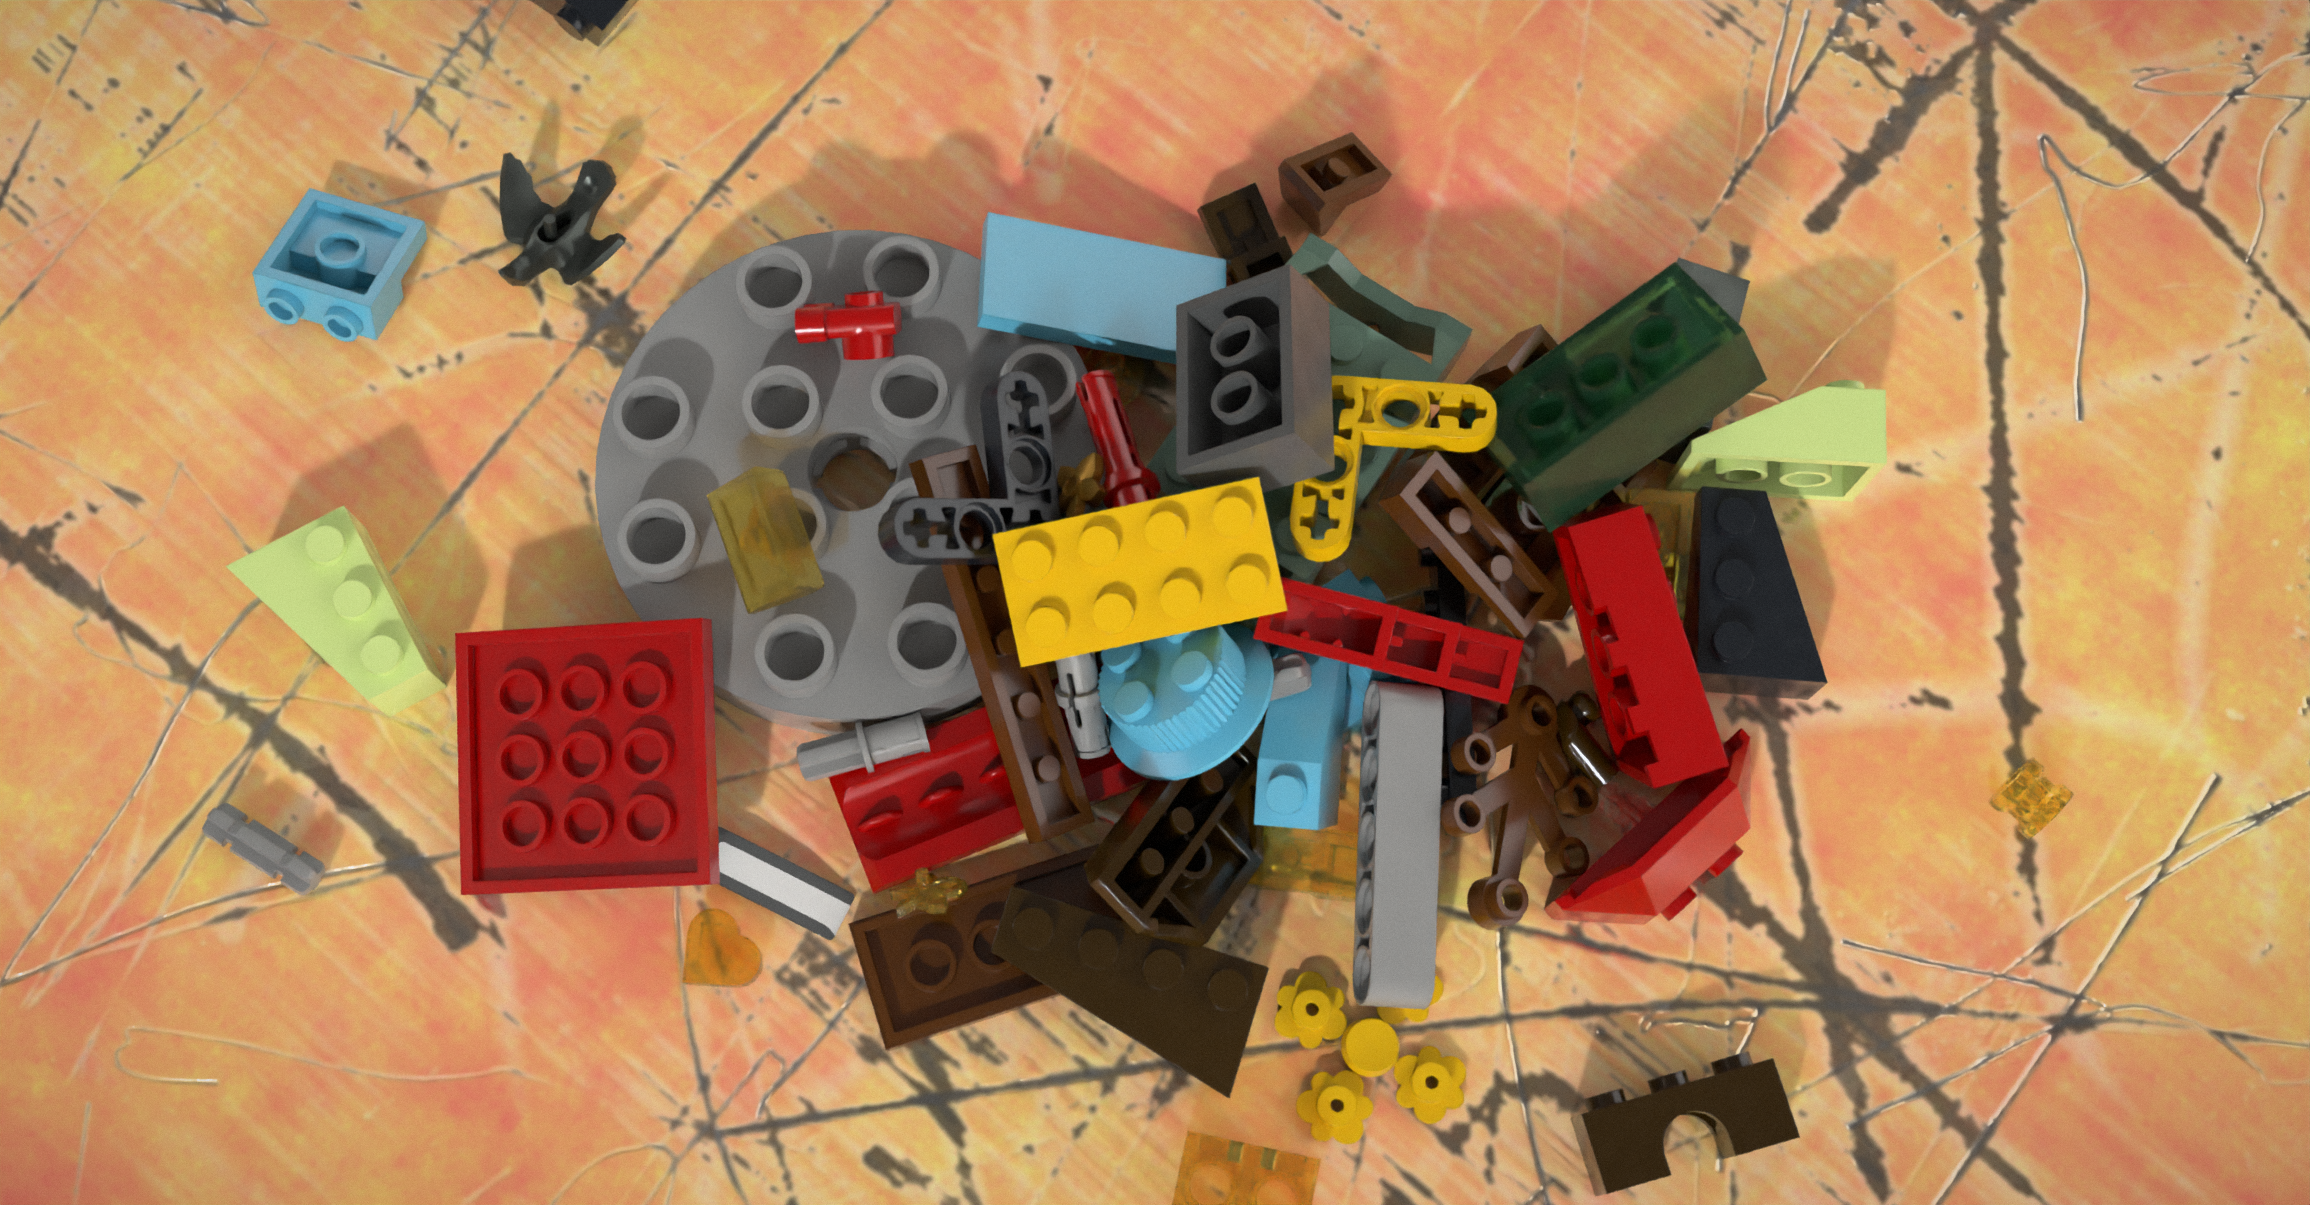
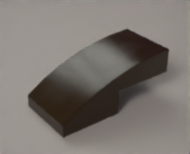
M1255 182L1197 209L1219 258L1226 260V272L1233 284L1282 267L1293 256L1285 235L1279 237Z

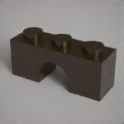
M1747 1051L1711 1062L1714 1075L1690 1082L1687 1071L1682 1070L1647 1081L1651 1094L1626 1100L1623 1088L1584 1099L1588 1112L1570 1119L1595 1197L1672 1175L1665 1156L1663 1141L1669 1124L1681 1115L1698 1119L1708 1127L1715 1139L1721 1159L1742 1155L1799 1138L1800 1135L1774 1058L1753 1064L1750 1053Z

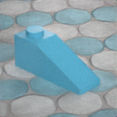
M1279 646L1277 658L1292 653H1300L1304 656L1306 662L1311 667L1312 686L1307 691L1270 701L1268 704L1257 763L1254 825L1320 830L1338 824L1347 663Z

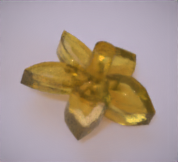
M919 868L915 870L918 887L889 889L891 900L900 901L896 905L897 917L901 918L917 908L925 910L930 914L947 913L948 902L963 896L968 891L966 880L953 876L938 878L933 873H928L927 868Z

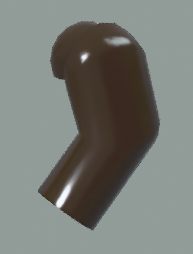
M1579 690L1574 692L1566 702L1561 699L1557 704L1558 732L1564 753L1584 777L1590 779L1596 788H1600L1617 775L1619 768L1586 728L1588 724L1600 717L1601 710L1585 691Z

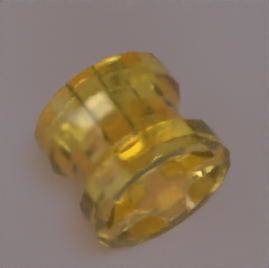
M2032 757L2023 763L1995 791L1988 804L1997 812H2008L2017 820L2018 831L2027 839H2030L2060 813L2071 800L2074 793L2064 784H2053L2044 776V766Z

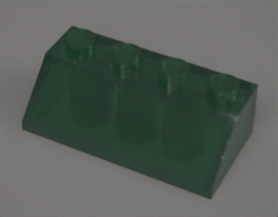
M1674 262L1492 391L1490 394L1496 403L1497 429L1494 438L1484 448L1518 496L1547 531L1551 533L1768 379L1745 330L1694 279ZM1468 408L1462 413V416L1469 427L1472 428V423L1476 419L1475 410Z

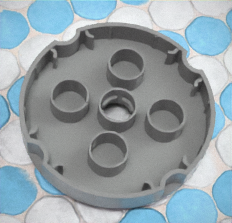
M837 230L803 235L773 243L728 263L686 291L659 317L641 339L627 361L608 403L601 426L596 455L595 494L598 522L606 553L618 583L642 621L687 618L712 619L714 693L717 697L749 714L775 724L808 732L834 735L855 730V722L862 721L863 727L911 715L917 711L921 713L923 724L927 725L946 719L984 701L941 565H905L895 562L886 555L880 545L878 524L883 514L891 507L907 500L919 498L909 467L910 463L919 459L976 444L988 481L980 410L981 394L986 385L1009 372L1020 370L1030 373L1038 379L1045 390L1049 409L1056 479L1060 466H1070L1076 469L1082 459L1097 452L1084 409L1075 390L1077 381L1082 382L1081 377L1088 373L1075 347L1071 344L977 327L980 259L934 240L904 233L876 230ZM871 290L883 291L884 303H900L902 331L893 335L894 356L870 360L843 359L842 338L799 344L797 341L796 308H803L804 304L834 302L835 305H845V293ZM1007 394V405L1015 406L1018 413L1022 412L1021 403L1011 400L1010 395ZM1014 430L1008 432L1010 439H1013L1017 436L1026 435V433L1021 432L1014 435ZM852 450H870L878 454L886 462L890 472H897L895 482H890L889 489L883 499L870 508L860 511H845L836 507L827 499L823 489L817 488L818 479L823 477L827 464L835 457ZM1013 451L1009 462L1011 472L1018 481L1029 484L1033 472L1031 463L1024 454ZM1104 473L1100 482L1102 485L1106 480ZM1057 481V488H1058V495H1059V494L1062 493V487L1059 486L1058 481ZM1102 500L1097 508L1086 504L1084 514L1103 511L1108 508ZM1066 512L1061 514V519H1066ZM909 521L903 524L905 535L915 536L916 541L931 536L929 529L913 528L910 526ZM1021 523L1006 529V531L1024 528L1025 524Z

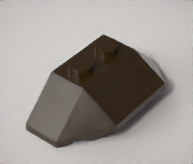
M1244 744L1223 762L1198 775L1168 781L1151 779L1142 788L1083 866L1089 884L1137 934L1198 948L1205 945L1263 862V825H1254L1258 759Z

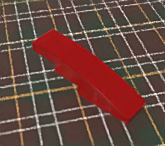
M1281 577L1287 611L1258 617L1253 639L1507 705L1524 644L1523 640L1464 626L1460 623Z

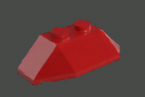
M1742 728L1723 744L1729 766L1685 779L1544 909L1552 920L1645 925L1660 913L1668 922L1679 914L1697 897V894L1690 888V885L1703 872L1707 870L1716 878L1744 852L1736 842L1751 829V737Z

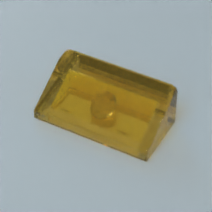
M754 466L706 495L748 614L762 612L812 594L824 587V580L787 477L783 471Z

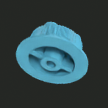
M1232 622L1102 650L1101 658L1104 665L1100 668V679L1097 681L1099 683L1097 689L1100 691L1097 695L1100 697L1101 707L1108 715L1109 739L1118 758L1138 775L1149 779L1168 781L1198 775L1230 757L1255 731L1271 699L1274 671L1271 656L1264 643L1253 639L1254 632L1249 628Z

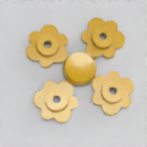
M1314 971L1304 972L1297 978L1294 986L1286 985L1278 991L1276 1000L1281 1009L1275 1015L1274 1026L1282 1037L1287 1039L1298 1037L1300 1044L1304 1048L1314 1049L1320 1045L1322 1038L1334 1040L1343 1034L1341 1053L1345 1063L1352 1071L1344 1070L1337 1073L1334 1077L1327 1072L1315 1074L1310 1082L1312 1090L1304 1091L1296 1101L1297 1115L1304 1122L1312 1123L1310 1133L1316 1141L1326 1142L1333 1137L1338 1143L1343 1145H1351L1357 1142L1362 1137L1364 1131L1362 1120L1369 1118L1373 1113L1372 1101L1362 1095L1364 1085L1359 1075L1366 1077L1380 1076L1391 1070L1393 1066L1394 1078L1400 1085L1395 1094L1396 1102L1402 1108H1413L1415 1116L1422 1123L1435 1124L1444 1118L1447 1109H1458L1464 1103V1093L1459 1086L1465 1081L1466 1067L1459 1058L1454 1056L1442 1057L1438 1048L1425 1046L1419 1051L1418 1056L1405 1055L1398 1059L1400 1043L1396 1032L1390 1025L1399 1024L1406 1017L1413 1023H1421L1428 1017L1429 1007L1426 1009L1376 1007L1380 1019L1365 1017L1354 1021L1347 1027L1346 1016L1340 1010L1345 1001L1344 993L1337 987L1327 988L1324 977ZM1436 975L1434 992L1429 1006L1437 1003L1444 991L1443 983ZM1313 1005L1317 1010V1014L1314 1016L1309 1015L1306 1012V1006ZM1430 1077L1435 1080L1436 1086L1434 1089L1426 1086V1078ZM1332 1101L1340 1102L1342 1106L1340 1112H1334L1331 1109Z

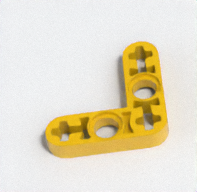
M1341 375L1332 376V400H1344L1346 408L1340 413L1339 436L1334 435V455L1343 459L1347 464L1345 473L1334 481L1324 482L1312 477L1294 483L1290 512V530L1296 550L1308 560L1326 562L1341 556L1348 548L1352 536L1363 445L1452 452L1478 451L1491 442L1497 429L1496 403L1491 394L1481 387L1469 384ZM1396 401L1411 402L1420 411L1417 420L1404 427L1390 425L1382 415L1384 410ZM1430 405H1439L1438 428H1430ZM1462 409H1474L1476 419L1472 423V428H1459L1458 418L1462 415ZM1317 500L1329 502L1328 515L1330 527L1332 528L1326 530L1324 539L1319 540L1312 538L1310 530L1317 523Z

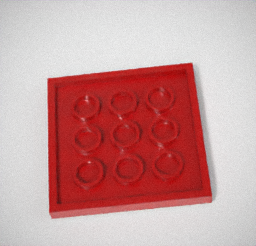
M687 618L455 633L461 895L720 884L712 619Z

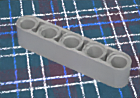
M1371 681L1363 701L1353 951V991L1355 1000L1360 1006L1426 1009L1432 1000L1434 992L1443 743V698L1437 686Z

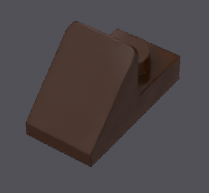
M1353 132L1286 158L1278 167L1282 197L1319 237L1326 235L1346 206L1381 191L1393 175Z

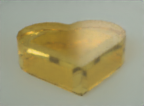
M717 908L705 909L696 914L690 922L687 931L682 983L693 986L741 988L747 987L757 980L761 975L764 965L763 954L753 941L748 937L741 936L737 921L725 910Z

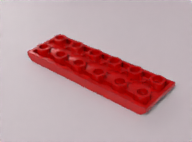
M1096 662L1098 673H1100V668L1103 666V664ZM1059 678L1051 680L1053 689L1059 683ZM1059 706L1067 730V734L1071 743L1070 731L1065 713V708ZM986 707L925 730L930 752H920L875 764V771L868 773L867 768L864 767L828 777L873 894L1025 833ZM1110 747V752L1093 759H1082L1075 756L1090 806L1143 786L1151 780L1130 770L1118 758L1112 747Z

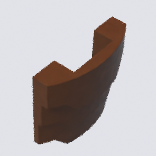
M1541 324L1516 334L1464 383L1483 388L1491 394L1496 403L1497 429L1491 442L1486 447L1474 452L1408 448L1388 478L1378 500V503L1419 549L1430 547L1469 593H1477L1517 639L1526 638L1538 621H1562L1572 605L1551 523L1622 502L1630 503L1659 465ZM1462 409V415L1458 418L1459 428H1472V423L1476 419L1474 409ZM1439 411L1431 419L1430 428H1438Z

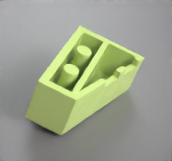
M344 505L225 566L364 698L388 717L447 687L366 527Z

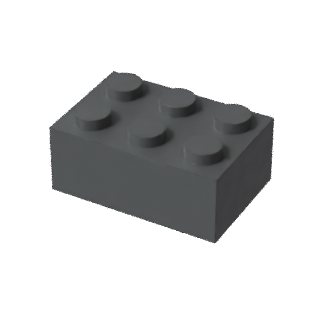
M1287 264L1176 305V472L1197 490L1259 477L1262 493L1334 471L1329 303L1291 264Z

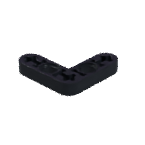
M1020 370L1009 372L986 385L981 394L980 410L990 499L915 498L891 507L883 514L878 524L879 542L889 558L905 565H999L992 534L1006 532V529L1024 523L1025 527L1061 520L1048 401L1043 386L1030 373ZM1007 394L1010 395L1011 400L1021 403L1022 412L1018 413L1015 406L1007 405ZM1014 430V435L1025 432L1026 435L1010 439L1008 432ZM1013 451L1021 452L1031 463L1033 472L1029 484L1021 483L1011 472L1009 462ZM964 514L975 518L982 527L983 543L979 549L971 548L961 538L959 523ZM909 521L910 526L916 529H929L938 525L937 535L916 541L915 536L905 535L903 524Z

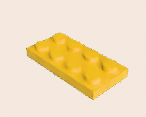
M1259 477L992 534L1021 667L1287 611Z

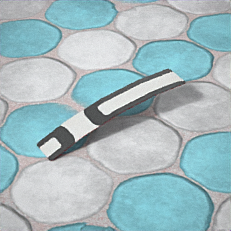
M718 826L720 884L718 885L827 940H832L835 937L854 900L853 893Z

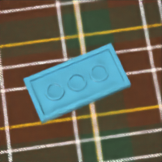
M988 212L982 230L977 327L1176 364V305L1225 288L1226 260Z

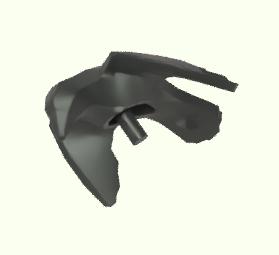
M510 152L503 154L500 174V213L503 232L509 242L525 246L518 257L498 270V273L506 282L512 286H526L544 271L554 268L560 273L563 282L572 286L599 268L625 243L626 237L620 233L608 235L603 240H597L590 234L598 210L616 186L615 179L617 176L608 163L603 160L594 159L583 162L573 192L565 202L554 208L542 202L540 197L534 192L532 176L526 171L522 161L515 158Z

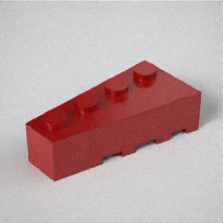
M1622 502L1551 523L1597 702L1601 710V717L1610 751L1619 771L1655 789L1729 766L1677 610L1676 595L1670 580L1665 574L1658 550L1661 548V539L1653 516L1650 513H1645L1643 505Z

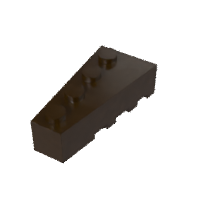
M1011 886L991 947L992 953L1230 1099L1269 967L1201 946L1198 948L1137 934L1125 921Z

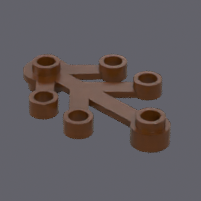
M1524 685L1513 689L1508 705L1501 703L1498 709L1497 723L1481 733H1473L1458 738L1452 744L1450 751L1451 761L1456 770L1463 775L1472 776L1491 769L1496 761V753L1513 744L1508 770L1470 794L1446 800L1440 810V821L1444 830L1453 837H1464L1479 832L1485 825L1486 816L1503 806L1492 875L1476 880L1471 885L1467 895V906L1472 919L1480 927L1488 930L1508 927L1518 923L1527 910L1529 902L1528 893L1524 885L1519 881L1528 821L1545 852V865L1550 874L1555 878L1566 879L1582 875L1587 870L1590 861L1586 845L1576 837L1567 838L1535 776L1537 761L1539 760L1555 789L1554 803L1557 810L1567 818H1576L1592 813L1598 805V791L1594 783L1587 777H1575L1556 739L1558 732L1557 706L1545 690L1535 685ZM1470 745L1476 751V763L1472 760L1470 756ZM1573 789L1578 794L1579 805L1574 800ZM1460 807H1461V808L1465 811V813H1466V817H1467L1466 825H1465V824L1461 821V819H1460V816H1459V808H1460ZM1564 850H1566L1570 858L1569 866L1564 859Z

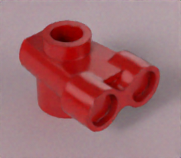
M871 290L845 293V305H835L834 302L804 304L803 308H796L795 333L799 344L827 342L828 339L842 338L843 359L870 360L895 355L893 335L902 331L901 308L899 302L884 303L883 291Z

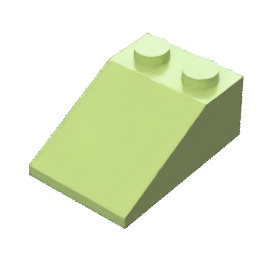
M1854 380L1833 381L1826 386H1820L1691 440L1667 476L1666 491L1697 493L1702 486L1766 491L1768 497L1852 502L1887 464L1886 390L1865 389L1863 383Z

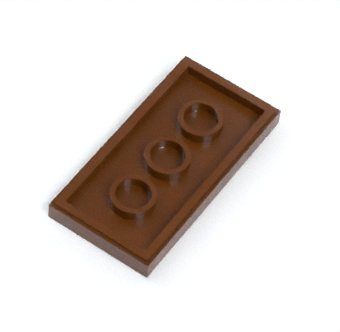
M1099 843L848 923L886 1051L889 1052L1061 996L1056 991L992 953L991 947L1011 886L1124 921L1089 884L1083 867L1098 848Z

